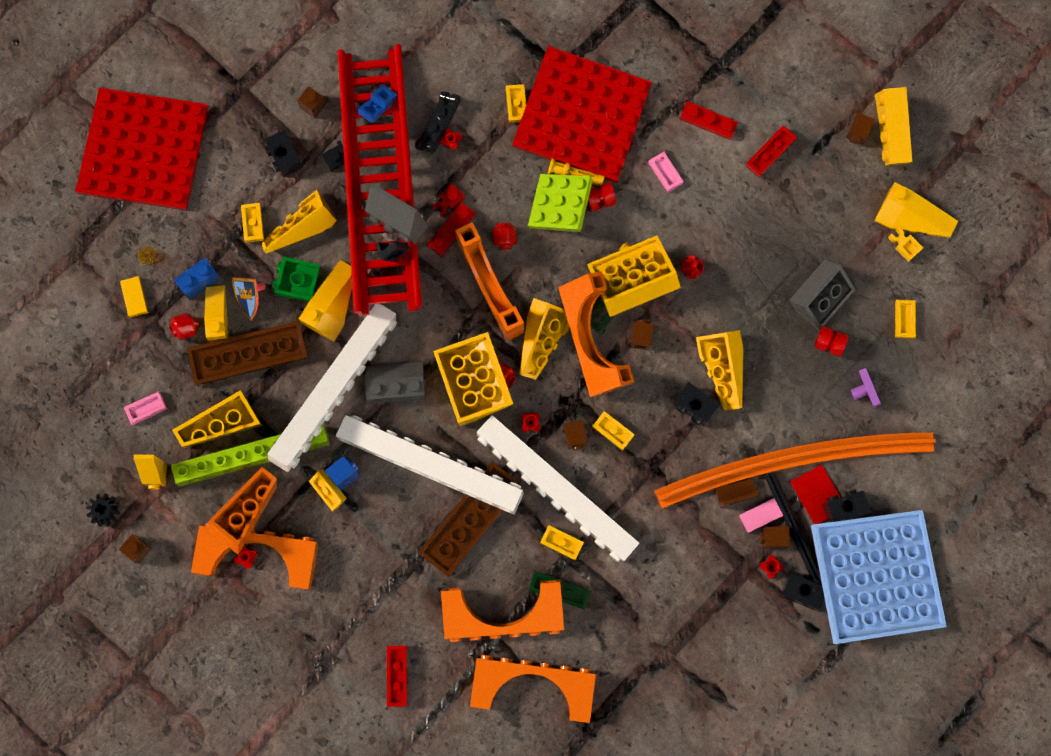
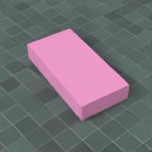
M665 152L648 161L667 192L684 183Z
M160 391L124 407L131 425H135L168 409Z
M775 498L739 515L747 533L783 516Z

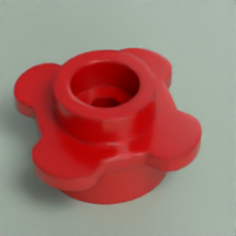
M446 129L440 143L454 150L458 147L457 145L459 140L462 139V135L452 132L451 129Z
M524 413L521 416L523 420L522 431L534 430L538 432L541 429L539 425L540 415L538 413Z
M243 546L239 555L234 558V562L242 564L246 569H249L257 557V552L254 550L250 551L246 546Z
M770 555L768 560L760 563V569L766 572L769 579H773L776 573L783 570V565L776 560L774 555Z

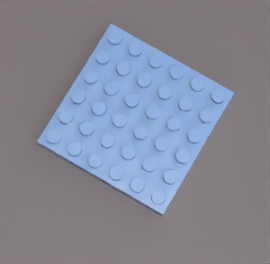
M923 510L811 525L833 644L947 627Z

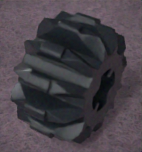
M104 493L102 497L97 494L96 501L89 499L92 506H86V509L91 512L87 513L86 516L92 518V524L97 523L99 527H102L104 523L106 526H110V520L117 521L114 515H119L120 511L115 509L120 504L114 503L115 497L109 498V495ZM103 506L106 507L104 514L100 513V510H103L101 509Z

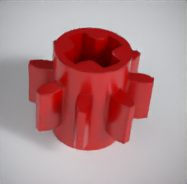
M696 255L687 256V259H683L680 269L685 277L697 279V275H701L704 271V263L700 258H696Z

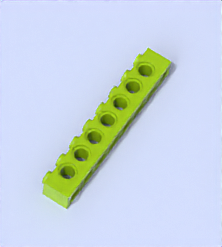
M324 423L321 426L320 434L317 437L314 436L310 441L311 446L308 451L330 445ZM281 434L172 464L175 484L181 487L270 462L267 454Z

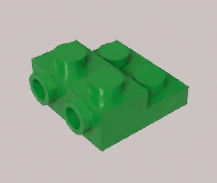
M283 256L282 262L279 261L277 264L276 272L279 273L277 280L274 279L272 284L275 296L309 302L314 295L321 266Z

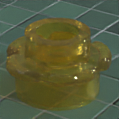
M143 247L137 253L138 261L141 264H152L156 257L155 251L151 247Z

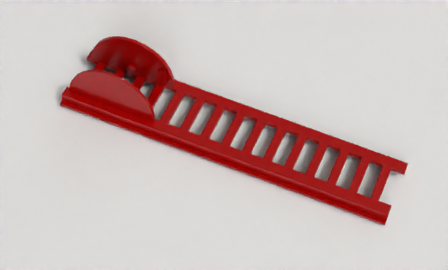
M396 44L394 49L388 50L389 59L352 62V53L345 54V51L340 49L337 51L354 314L358 313L359 316L370 315L371 304L402 301L408 302V312L419 311V307H422L417 243L414 245L408 241L410 250L396 262L383 261L382 259L367 261L366 252L378 251L376 247L378 242L365 243L364 235L388 232L383 229L384 226L363 225V218L369 216L365 209H362V201L368 199L369 192H361V184L398 181L399 189L384 191L396 198L399 197L401 201L414 208L402 48L400 44ZM388 67L390 69V75L353 77V71ZM391 83V91L397 94V98L392 103V107H389L381 116L393 115L394 123L357 126L356 118L364 117L358 114L355 102L369 101L372 93L355 94L354 86ZM392 131L395 134V139L358 143L357 135ZM396 148V156L359 159V151ZM397 164V172L360 176V167ZM385 241V242H381V243H387V244H389V243H391V242H393V241ZM405 266V271H402V275L371 278V274H368V269ZM406 283L407 292L370 296L369 287Z

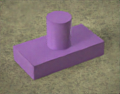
M867 369L859 370L864 384L850 389L854 400L868 395L873 408L881 406Z

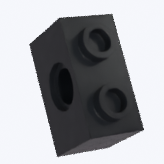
M285 130L264 139L267 144L264 148L269 157L273 156L275 161L272 164L277 173L281 172L284 177L303 168ZM280 152H287L283 157L278 156Z
M689 382L673 403L677 411L691 416V420L699 426H705L719 407L717 402ZM690 403H699L700 409H692Z
M856 489L846 492L845 497L839 498L836 495L827 498L828 502L823 504L828 522L856 519L872 513L864 491L857 492ZM843 502H846V503L849 504V506H850V511H849V512H847V511H845V510L843 509V507H842Z
M795 571L787 575L780 593V597L814 611L820 610L825 598L821 581L812 579V581L807 580L804 574ZM801 585L808 587L809 593L807 596L800 593Z

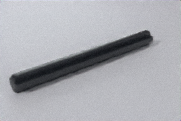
M769 472L765 475L769 488L783 514L786 525L789 526L791 536L811 579L818 580L821 578L819 567L775 472Z

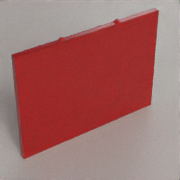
M820 465L790 481L812 522L820 524L827 520L823 504L828 502L827 498L838 495L839 498L841 497L823 466ZM843 502L842 507L844 510H846L847 507Z

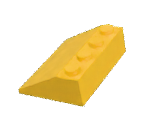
M658 236L587 264L590 273L602 272L607 290L600 296L610 317L681 288L677 273Z
M488 332L433 351L459 426L478 421L513 405Z

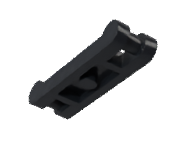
M445 91L441 92L439 102L420 139H417L415 142L417 150H426L428 153L436 151L460 104L461 98L459 95H450L449 92Z

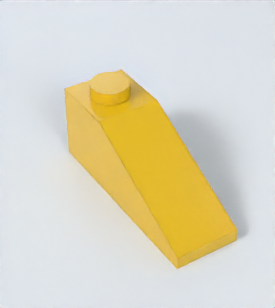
M225 285L206 287L204 320L205 334L209 342L229 338Z
M134 455V461L142 484L147 486L149 490H160V487H166L167 463L155 455Z

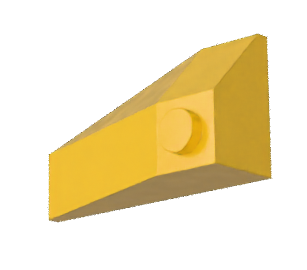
M894 183L889 189L874 220L889 229L896 230L899 227L902 230H908L913 233L921 232L927 233V235L946 238L951 237L958 223V220L914 191L898 183Z
M340 260L299 317L302 325L335 342L344 327L352 291L351 265Z
M533 298L527 315L520 375L534 380L537 379L548 362L547 357L552 350H556L558 347L557 342L569 330L570 326L565 309Z

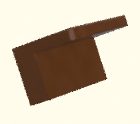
M753 478L715 489L720 508L760 496V492L756 491Z

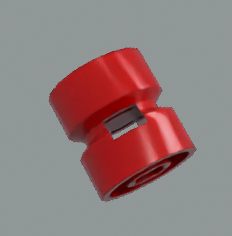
M610 182L599 184L598 188L595 186L591 187L587 203L590 212L601 210L602 206L608 208L616 205L614 190Z
M823 325L817 336L814 348L820 351L828 349L831 355L840 358L849 335L841 331L834 333L833 329Z

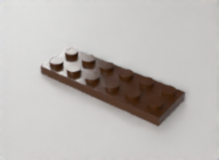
M299 321L187 348L196 386L308 359Z
M494 462L485 471V474L488 476L497 475L503 478V482L507 484L513 482L520 485L521 489L523 488L520 483ZM466 494L418 553L449 577L504 510Z

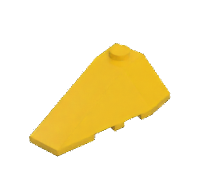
M318 190L314 191L298 205L300 209L294 215L289 214L286 217L287 220L282 227H276L261 242L266 254L319 234L326 229H330L335 224L337 219L334 212Z
M740 330L696 337L699 357L706 364L707 374L709 378L712 377L716 386L715 391L723 409L742 408L743 344Z

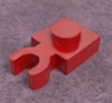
M451 184L439 196L441 202L435 203L432 209L436 211L437 208H442L443 211L439 214L442 218L446 215L447 209L450 208L453 211L465 199V195Z

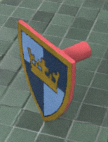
M232 277V285L238 304L247 318L252 321L259 306L258 291L265 290V284L263 282L257 284L256 279Z

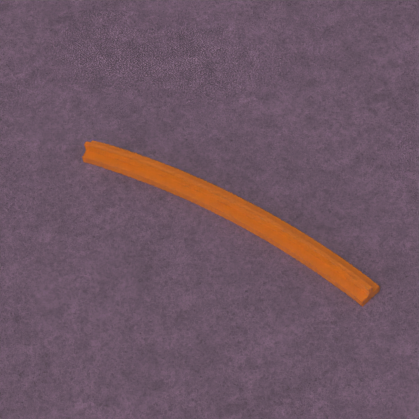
M933 432L898 433L853 437L801 445L725 464L655 490L654 493L663 509L707 491L772 471L776 472L809 464L855 457L903 453H933L936 439H933Z

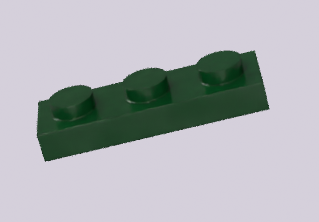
M535 570L528 590L540 594L541 581L560 580L562 602L583 610L585 609L591 590Z

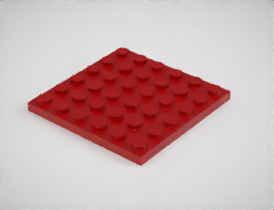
M548 46L512 147L548 160L553 158L560 163H570L571 167L605 176L604 179L617 183L652 82Z
M99 87L75 192L81 195L187 211L209 109L208 104Z

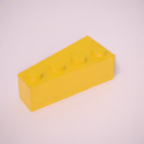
M906 87L883 89L875 94L881 133L880 139L883 147L882 160L885 161V166L911 163L912 150Z
M240 390L172 431L181 446L187 448L258 427L262 424L244 393Z

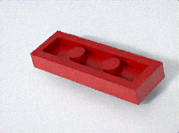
M689 101L686 102L679 119L728 140H731L738 121Z
M783 125L745 166L757 177H760L796 140L797 136Z
M461 202L427 243V247L442 258L456 241L455 230L470 224L475 218L476 212Z
M407 645L387 646V707L407 706Z

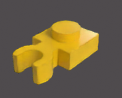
M898 227L895 231L899 234V237L890 234L888 238L891 242L898 244L895 249L909 262L923 247L911 235L906 238L904 231Z

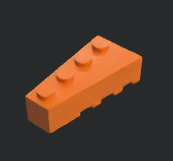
M261 467L208 521V531L239 555L277 489V478Z

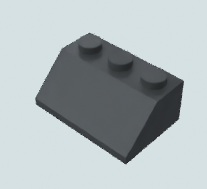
M373 184L370 186L365 208L369 221L377 226L379 224L384 226L383 229L390 234L396 233L403 242L408 243L409 241L415 245L428 228L418 210Z
M824 259L791 297L789 302L800 316L817 330H820L856 289L841 265Z
M423 362L366 366L365 386L368 404L426 400Z

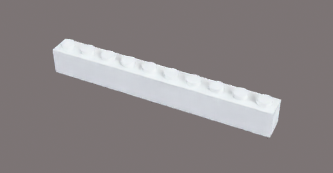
M381 304L374 305L370 315H367L268 452L267 455L270 462L286 472H289L291 468L294 469L298 465L302 452L306 453L311 446L310 441L314 436L317 437L320 434L324 421L328 422L333 415L332 410L336 405L339 406L342 403L346 390L350 391L352 389L356 376H360L366 367L364 365L368 360L371 361L378 345L382 346L387 338L385 335L388 331H392L397 324L396 313Z
M345 415L336 434L340 441L515 515L524 494L520 485L513 482L507 484L503 482V478L497 475L488 476L484 470L478 467L474 469L467 467L468 464L464 461L457 459L455 462L449 459L450 456L445 453L439 452V454L432 452V448L426 445L417 446L414 444L415 441L407 437L401 439L393 431L387 430L384 432L374 423L369 422V424H365L362 422L363 419L355 415L351 417Z
M493 415L477 431V436L479 437L477 440L483 446L489 445L493 449L492 453L498 459H505L508 462L506 465L513 472L517 470L522 474L521 478L528 485L532 483L537 487L536 492L543 498L547 496L552 500L550 504L558 511L562 509L567 513L565 517L572 523L576 521L581 526L579 529L585 535L589 536L591 534L596 539L594 542L600 548L604 549L606 547L611 552L609 555L615 561L624 562L639 545L637 540Z

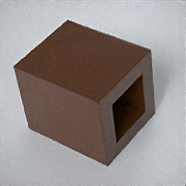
M309 86L297 100L300 109L313 118H316L326 105L324 97Z
M857 112L846 138L854 144L863 145L875 119Z
M647 320L635 321L630 348L649 351L654 324H650Z
M583 420L564 423L563 428L567 448L573 451L584 449V446H587V438Z
M789 526L764 527L759 534L760 544H763V549L789 547Z
M132 534L119 550L130 560L139 564L152 548L138 536Z

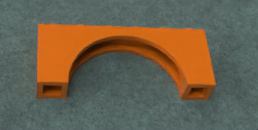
M473 222L455 230L457 245L506 341L508 342L524 334V322L516 306L509 302L490 266L481 238Z
M602 272L588 273L558 287L590 397L606 394L635 383L630 365H616L606 360L598 351L592 338L590 326L592 308L597 298L607 290Z
M208 523L205 526H199L191 573L214 577L220 561L232 549L208 531ZM252 530L245 544L260 543L275 549L286 563L289 573V587L311 590L318 543L314 542V538L302 537V540L294 539L295 536L290 534H283V537L275 536L274 532L264 531L263 534H257L256 530Z
M560 580L541 581L539 598L532 610L523 618L505 624L492 623L476 615L468 606L462 587L441 590L445 639H450V642L462 641V638L467 637L470 640H480L481 636L497 639L501 638V635L509 634V637H519L521 633H529V636L541 635V632L549 631V634L561 633L560 630H564Z
M481 655V659L476 658L470 707L490 710L495 694L504 683L520 675L534 674L551 680L561 689L568 702L570 721L590 723L596 674H591L592 670L580 668V672L572 671V667L560 666V669H553L552 664L540 663V667L532 666L531 661L521 660L520 664L512 663L513 659L501 658V661H494L493 656Z

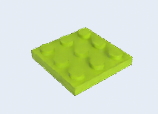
M540 174L528 227L531 229L581 232L593 179L590 176Z

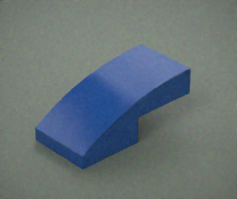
M381 86L371 94L369 101L358 108V114L373 123L391 106L397 98V94L386 86Z

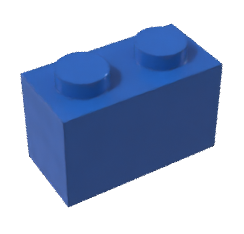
M203 258L174 279V281L185 296L191 300L206 289V287L220 279V277L206 258Z
M344 456L325 470L341 491L359 478L357 474L359 469L351 458L346 460Z

